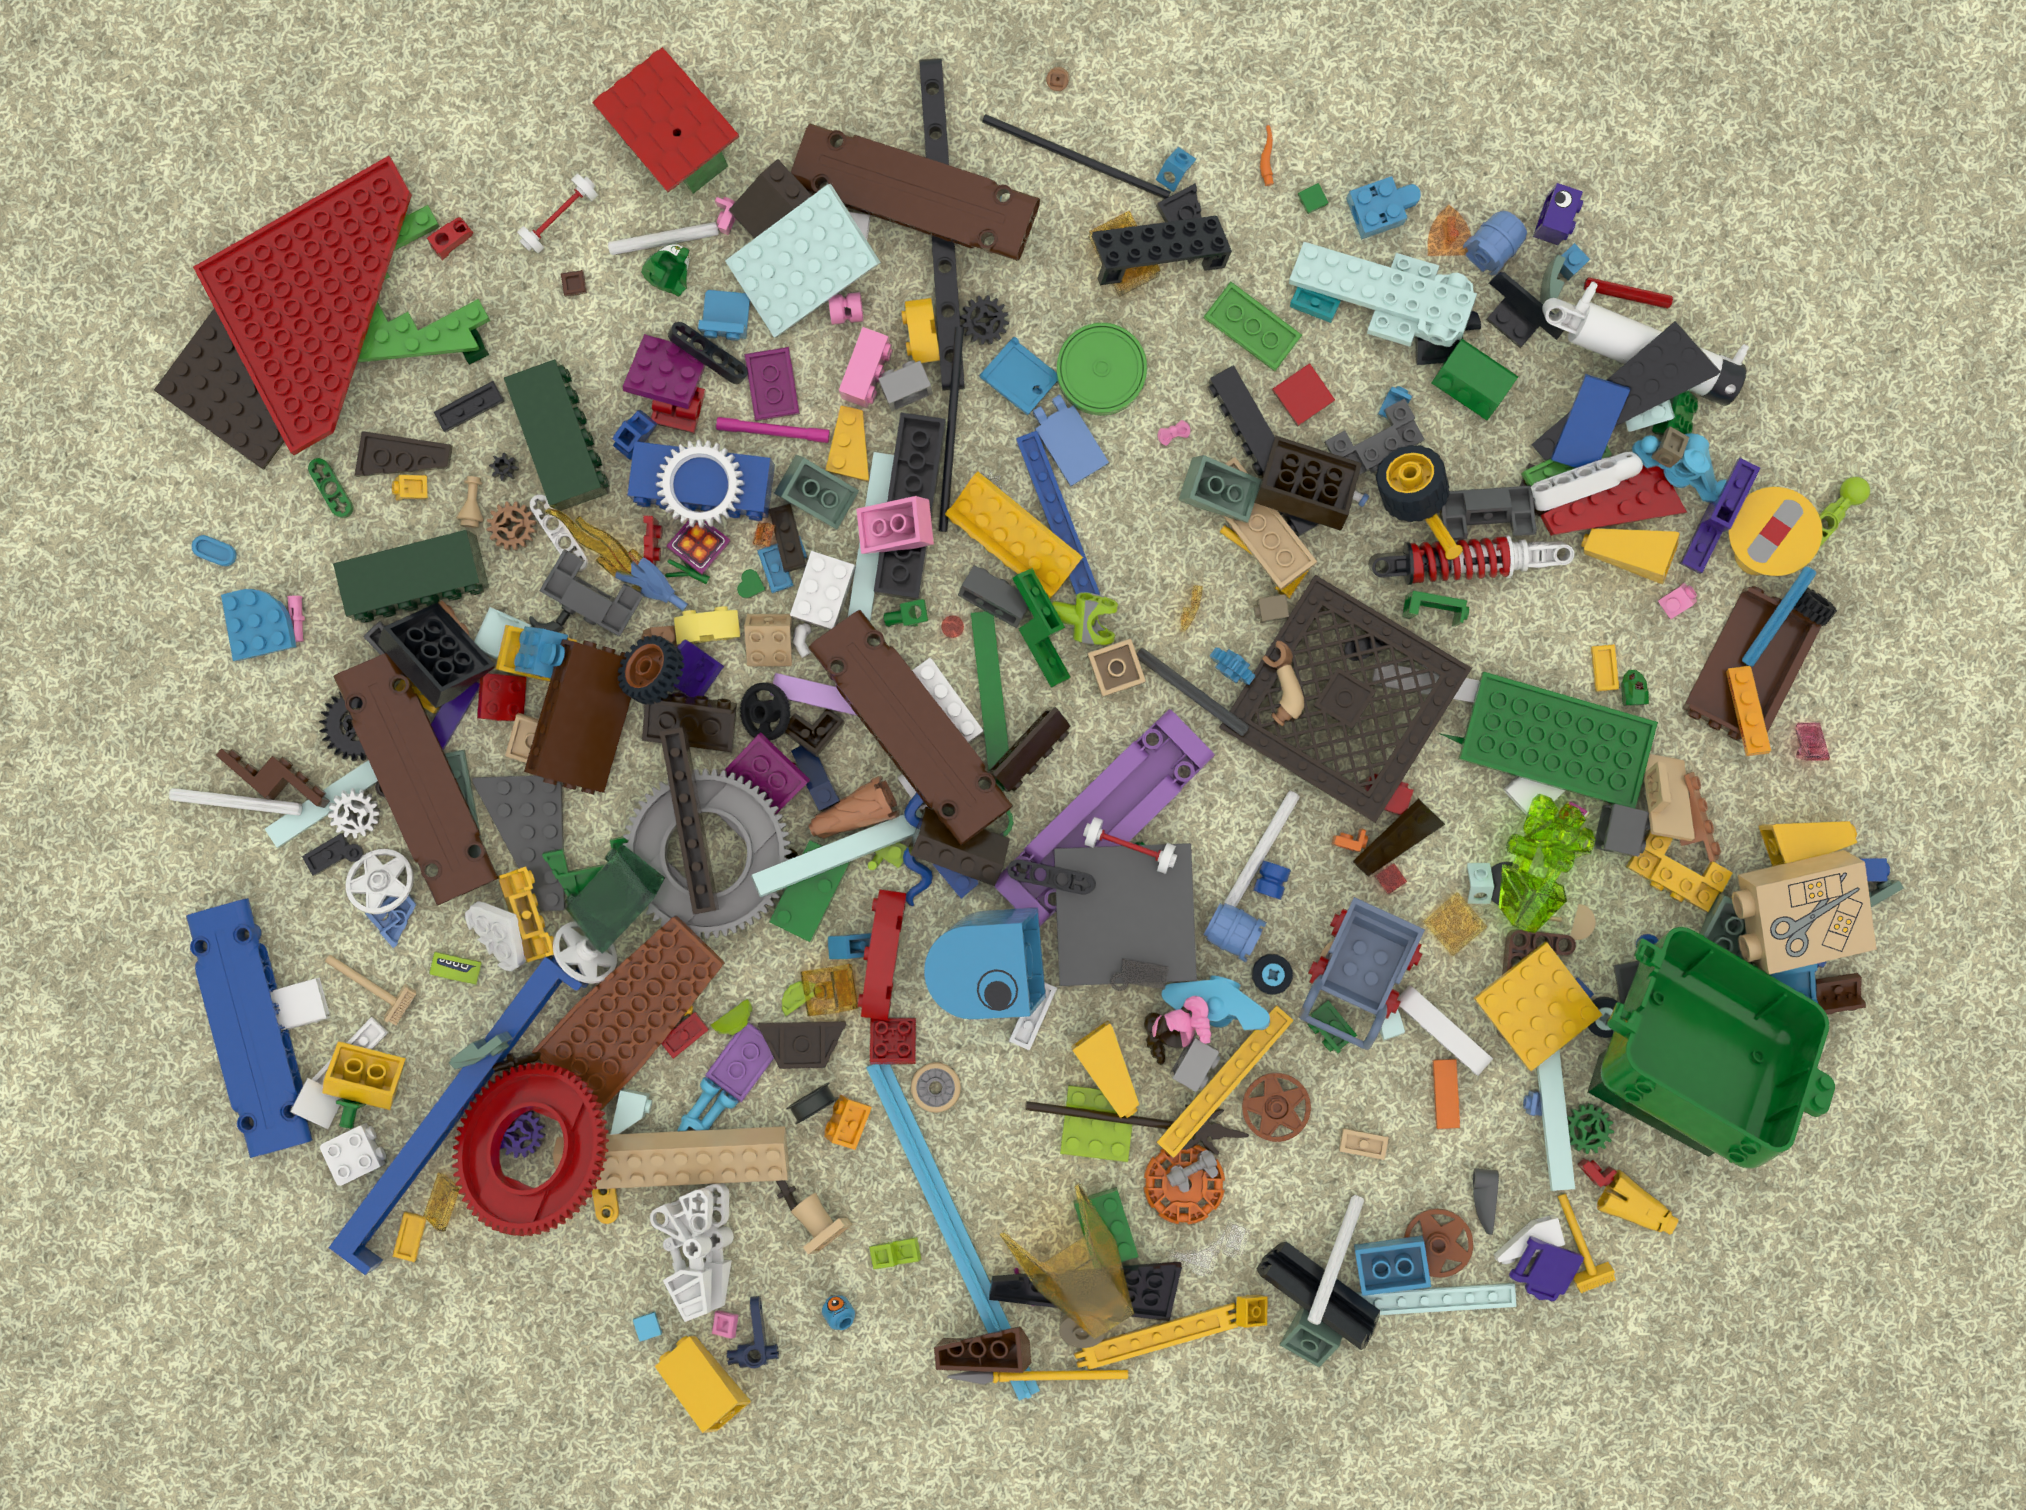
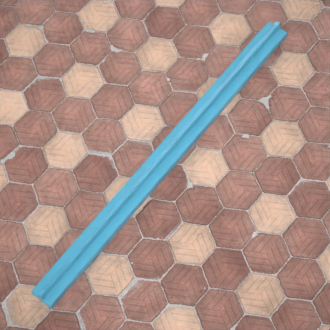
M872 1064L866 1067L987 1332L993 1333L1010 1329L1011 1326L1000 1302L989 1300L991 1282L891 1065ZM1036 1380L1010 1381L1019 1401L1026 1397L1029 1399L1033 1394L1040 1391Z

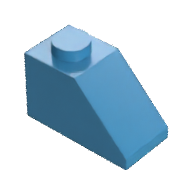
M872 933L828 936L829 959L864 957L865 946L870 947Z

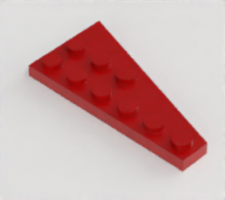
M1643 465L1639 474L1621 481L1617 486L1553 508L1540 515L1552 536L1684 514L1687 511L1673 485L1666 479L1664 469L1658 466L1646 468Z

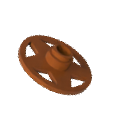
M1268 1073L1260 1076L1249 1085L1243 1097L1242 1112L1246 1124L1253 1133L1268 1141L1281 1142L1292 1139L1305 1128L1311 1113V1102L1306 1089L1297 1079L1284 1073ZM1277 1078L1289 1080L1297 1088L1283 1091ZM1264 1081V1095L1249 1098L1253 1089ZM1305 1099V1114L1301 1121L1294 1108ZM1248 1111L1261 1115L1259 1130L1251 1123ZM1280 1124L1293 1130V1132L1283 1136H1271Z
M1429 1209L1416 1215L1408 1224L1404 1238L1410 1236L1412 1228L1420 1220L1423 1232L1420 1236H1423L1429 1275L1442 1278L1460 1272L1468 1264L1473 1253V1237L1467 1223L1459 1215L1446 1209ZM1432 1215H1446L1453 1218V1220L1441 1226ZM1463 1229L1468 1238V1251L1456 1241ZM1446 1259L1461 1262L1451 1270L1440 1272Z

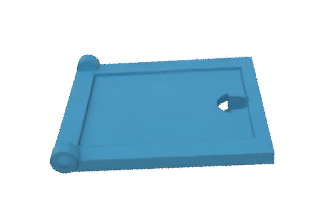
M1013 337L979 375L982 380L1026 415L1030 414L1058 381L1057 373L1022 346L1016 337Z

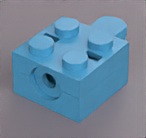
M1392 176L1349 191L1346 200L1361 240L1404 225L1407 220L1405 209L1416 206L1420 200L1421 192L1415 184L1396 188Z
M525 626L519 638L521 644L519 653L516 654L514 660L515 671L551 678L554 666L561 665L565 650L560 644L562 639L567 640L568 635Z

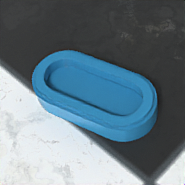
M200 535L192 542V551L200 558L224 567L230 566L236 561V550L229 544L206 535Z

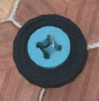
M1267 954L1255 962L1252 969V979L1255 986L1261 992L1268 995H1277L1284 992L1290 986L1293 979V970L1290 963L1284 957L1277 954Z

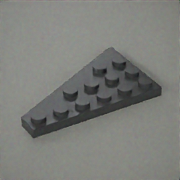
M539 776L472 778L478 794L519 869L526 867L527 871L531 870L535 883L532 884L533 889L530 890L532 894H535L540 910L564 911V888L559 880L555 878L552 869L542 856L543 852L564 848L562 782L558 781L557 785L543 782L544 778Z

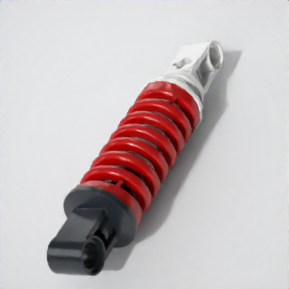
M1505 535L1504 537H1495L1492 542L1489 538H1482L1480 542L1477 539H1470L1468 543L1465 540H1458L1456 544L1460 545L1463 551L1458 557L1449 560L1445 557L1446 552L1439 541L1433 542L1432 545L1428 542H1422L1419 547L1416 543L1404 542L1403 552L1374 554L1369 559L1368 566L1378 577L1404 576L1407 585L1423 583L1425 572H1428L1431 582L1436 581L1437 572H1440L1442 581H1447L1449 574L1453 575L1454 580H1460L1461 573L1465 574L1466 579L1471 580L1475 572L1479 579L1485 577V572H1489V576L1495 578L1497 571H1500V575L1503 577L1511 578L1514 570L1522 572L1527 571L1528 567L1541 568L1567 565L1574 558V550L1562 541L1527 543L1526 540H1519L1518 542H1512L1510 536ZM1561 548H1565V555L1561 558H1557L1558 550ZM1384 560L1386 562L1385 567L1382 570H1376V563Z

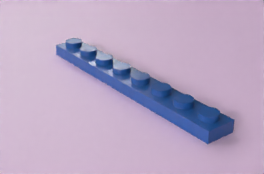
M1034 431L1016 438L1050 530L1083 557L1069 575L1076 596L1079 593L1085 592L1100 595L1038 432Z

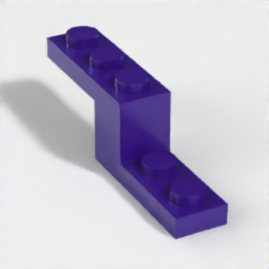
M1742 458L1737 459L1718 499L1708 505L1680 562L1681 565L1699 574L1703 573L1722 532L1731 529L1759 473L1760 467Z

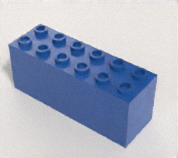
M634 441L627 496L634 503H637V506L650 508L651 504H656L660 509L666 510L668 505L660 503L665 497L657 495V492L663 490V488L656 486L657 482L663 481L657 477V473L665 472L659 466L660 464L668 465L664 457L673 458L672 449L680 453L678 446ZM727 453L726 457L729 455L735 457L732 463H739L740 467L735 471H742L743 476L737 479L744 481V485L737 487L744 492L741 495H736L741 502L732 503L736 511L728 509L729 517L740 518V515H746L749 517V520L762 521L763 518H768L775 469L772 459ZM705 457L693 458L683 463L677 470L673 482L674 493L678 501L689 510L709 511L717 507L724 500L728 490V478L724 469L716 461Z

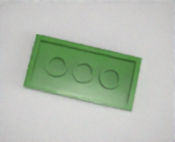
M1231 281L1203 317L1274 372L1302 337V334Z

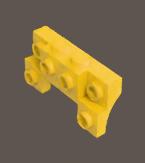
M1650 829L1644 838L1646 840L1644 852L1640 853L1639 857L1632 856L1626 868L1651 881V887L1659 891L1663 889L1671 893L1670 897L1681 903L1685 900L1704 912H1709L1719 892H1723L1733 872L1712 861L1702 876L1665 856L1664 854L1673 839L1653 835Z
M523 867L498 876L508 911L516 914L524 956L526 958L525 963L553 955L554 938L552 935L549 936L548 932H544L545 923L542 915L538 914L536 908L538 901L535 894H532L530 890L533 889L532 884L535 883L531 870L527 871V868Z

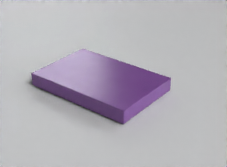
M748 1022L740 1032L733 1036L705 1074L707 1078L740 1102L744 1100L774 1059L761 1031Z

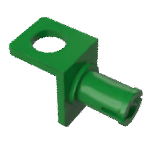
M924 599L901 603V610L884 613V622L887 627L903 623V626L915 627L918 626V623L928 621ZM915 605L921 609L919 618L916 617Z
M343 1098L338 1099L336 1104L344 1106L339 1126L350 1129L354 1128L357 1109L366 1104Z

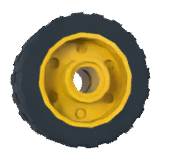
M1421 445L1400 447L1390 452L1378 466L1376 474L1378 490L1385 510L1392 517H1396L1401 521L1419 522L1433 517L1434 514L1438 513L1445 506L1450 493L1448 478L1443 460L1432 449Z

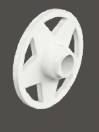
M378 849L366 853L353 864L346 878L347 896L351 903L362 912L369 914L389 912L397 908L408 897L413 886V869L409 861L402 854L394 850ZM389 855L396 858L383 865L376 856ZM364 863L365 874L353 879L358 868ZM405 867L408 875L406 886L397 879ZM353 893L366 894V907L357 902ZM386 896L398 898L391 904L380 908Z
M574 921L562 926L554 936L553 953L556 961L572 978L584 983H599L604 981V978L615 970L617 964L615 947L598 927L590 923ZM572 928H583L590 931L582 936ZM561 936L568 946L562 952L559 950ZM601 939L606 944L609 953L600 948ZM568 965H578L582 975L575 972ZM597 966L609 967L605 974L597 977Z

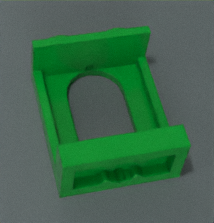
M1412 591L1405 596L1402 617L1411 619L1417 616L1420 606L1454 612L1452 626L1456 627L1468 619L1469 607L1466 606L1467 600Z

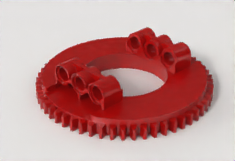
M527 1063V1066L511 1067L510 1072L503 1071V1077L496 1075L495 1082L488 1081L489 1088H481L482 1095L475 1094L477 1102H469L472 1109H465L464 1112L468 1117L460 1119L464 1126L457 1127L461 1135L454 1138L459 1141V1144L453 1146V1149L458 1150V1153L452 1155V1158L458 1159V1162L453 1164L452 1167L458 1169L453 1176L460 1178L455 1185L462 1187L458 1191L459 1194L465 1195L462 1202L469 1203L466 1208L473 1210L472 1215L479 1217V1222H484V1225L492 1227V1230L508 1235L522 1237L524 1235L533 1236V1234L541 1235V1232H550V1228L557 1229L558 1224H566L565 1219H572L573 1213H579V1207L581 1205L585 1206L587 1204L585 1200L588 1197H592V1190L597 1189L596 1183L598 1180H601L600 1173L605 1170L603 1163L607 1161L605 1153L609 1151L606 1148V1143L609 1142V1139H606V1134L609 1130L605 1129L607 1120H603L605 1112L600 1110L602 1104L596 1102L598 1096L592 1094L593 1089L587 1087L588 1083L581 1081V1077L553 1064L535 1063L534 1065ZM530 1110L558 1121L564 1138L563 1154L556 1171L546 1182L536 1188L505 1176L500 1165V1146L506 1130L516 1118Z

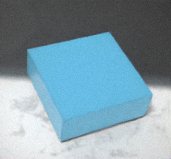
M656 1312L633 1319L639 1342L662 1334Z

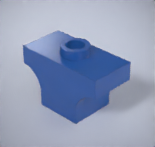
M637 410L617 430L612 438L615 441L613 446L629 460H632L634 441L646 442L658 424L642 410Z

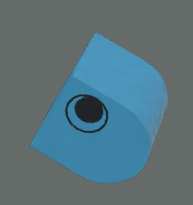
M1038 907L978 911L965 916L941 935L931 946L924 967L925 982L934 1001L946 1012L963 1019L1031 1016L1046 998Z

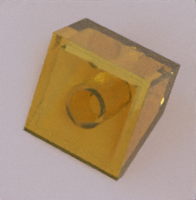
M851 963L801 971L807 1016L840 1013L858 1009ZM814 992V997L811 998L810 993Z

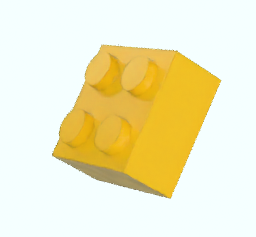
M1237 1296L1236 1326L1244 1328L1266 1326L1268 1296Z

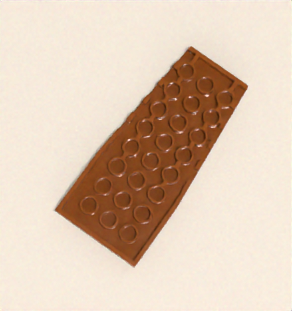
M675 915L605 977L604 981L600 982L575 1004L534 1048L532 1053L540 1052L541 1057L539 1059L543 1063L565 1068L575 1073L576 1076L581 1077V1081L587 1082V1087L593 1089L592 1094L598 1096L596 1102L602 1104L600 1107L602 1111L647 1063L725 962Z

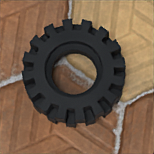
M1808 587L1794 606L1803 616L1808 617L1809 620L1815 621L1816 624L1826 626L1837 612L1836 607L1831 602H1828V599L1823 598L1821 594H1817Z

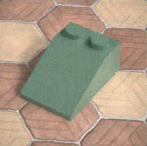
M796 454L774 494L831 527L838 529L859 490Z
M1205 455L1192 457L1178 500L1199 509L1248 523L1261 479Z
M1719 892L1709 912H1707L1700 934L1743 959L1738 939L1740 935L1746 934L1745 920L1740 919L1736 915L1732 898Z

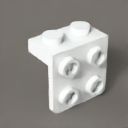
M367 1123L343 1133L320 1146V1150L333 1178L339 1186L386 1164L384 1161L386 1159L385 1151L381 1146H377L374 1140L377 1138L376 1132L372 1126L368 1127Z

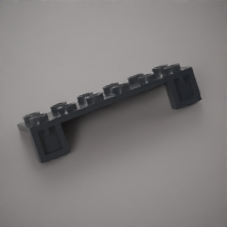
M1218 216L1095 231L1092 233L1094 244L1102 262L1097 278L1100 286L1121 283L1127 268L1204 258L1201 263L1204 271L1225 268L1232 252Z

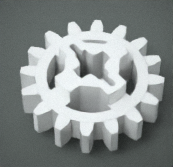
M351 788L350 794L343 790L341 793L342 797L335 795V803H330L329 808L333 810L328 813V817L333 818L330 825H337V833L341 830L345 831L344 837L352 833L353 837L357 838L359 832L366 836V829L373 831V824L378 823L379 818L376 816L379 815L380 809H374L378 802H371L372 795L364 796V790L362 789L359 791V794L355 793L354 788ZM344 804L345 810L338 814L339 807ZM350 810H353L354 813L358 812V816L350 814ZM370 813L369 819L364 822L363 816Z

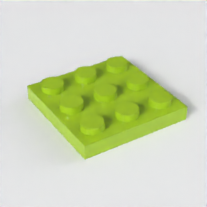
M1068 1085L1067 1107L1117 1113L1100 1089ZM1064 1116L1060 1154L1128 1162L1132 1125Z

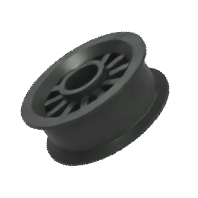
M830 1082L820 1086L786 1108V1110L791 1109L797 1120L795 1124L813 1116L839 1098L834 1097L828 1087Z

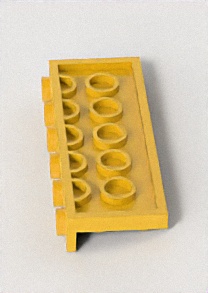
M978 471L970 479L954 504L945 513L952 523L960 526L971 538L977 540L989 553L994 554L1006 567L1011 568L1017 574L1033 568L1049 599L1060 589L1083 558Z

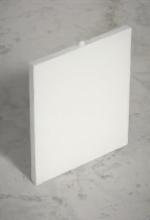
M307 1078L290 1112L329 1129L340 1106L336 1104V1101L341 1098L323 1094V1085Z

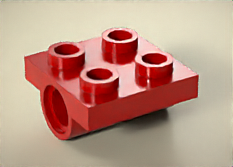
M697 387L689 409L653 400L651 419L660 426L695 434L706 390Z
M490 673L483 676L479 684L477 719L514 722L516 714H524L527 677Z

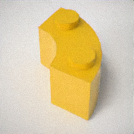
M932 299L905 301L906 310L901 311L903 325L908 324L910 342H906L907 355H912L915 362L939 361L940 355Z

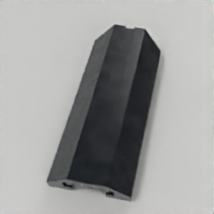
M1287 1241L1279 1243L1268 1252L1256 1268L1262 1278L1310 1312L1325 1269ZM1336 1278L1321 1321L1358 1349L1363 1350L1374 1334L1380 1317V1310Z

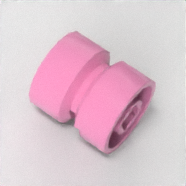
M860 292L848 293L846 297H843L842 294H837L829 300L832 325L844 324L846 320H849L851 323L863 322Z

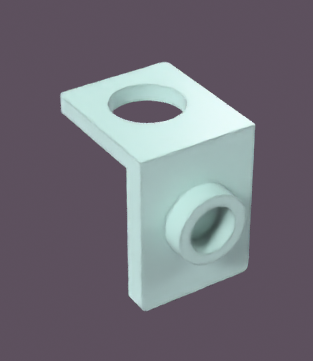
M1467 863L1470 883L1468 904H1490L1494 890L1490 863ZM1477 893H1486V894H1487V895H1486L1485 897H1483V898H1475V897H1474V895L1477 894Z

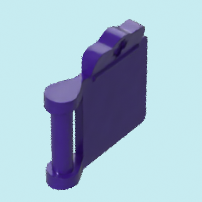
M1530 1236L1527 1240V1248L1516 1268L1510 1271L1509 1276L1517 1282L1526 1283L1525 1289L1527 1293L1534 1295L1538 1300L1555 1301L1560 1294L1564 1295L1584 1257L1576 1252ZM1536 1249L1540 1250L1528 1274H1525L1524 1271Z

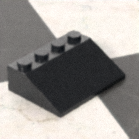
M438 602L383 627L378 643L435 708L455 699L495 668V664Z

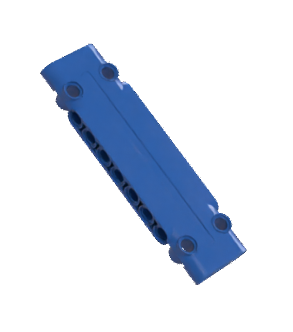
M249 898L186 915L192 937L190 950L197 956L198 960L195 964L198 983L232 1109L239 1115L237 1127L244 1134L249 1157L253 1158L313 1141L308 1121L290 1112L291 1106L294 1105L303 1087L289 1031L287 1029L281 1031L285 1026L282 1027V1024L279 1025L277 1022L276 1014H279L278 1011L280 1009L275 1010V1007H278L279 1004L273 1003L270 992L277 989L267 949L264 944L259 943L262 933L260 927L254 924ZM246 929L249 931L248 939L245 937L244 933ZM204 941H205L206 944H207V950H206V951H205L204 948H203V942H204ZM250 1117L254 1121V1126H251L249 1123Z

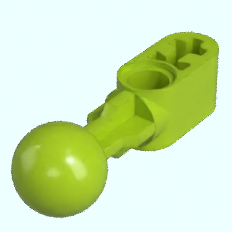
M1856 476L1846 479L1840 487L1841 497L1835 503H1830L1819 514L1821 520L1825 519L1828 522L1827 529L1822 527L1820 546L1838 528L1839 523L1846 516L1845 511L1851 505H1860L1868 499L1870 486L1865 479Z

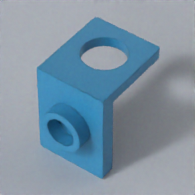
M1177 147L1166 159L1156 181L1174 192L1184 174L1196 161V158L1180 147ZM1164 173H1173L1175 182H1168L1164 177Z

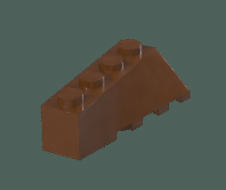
M1021 1326L967 1339L943 1338L934 1347L936 1370L1023 1373L1032 1363L1030 1340Z

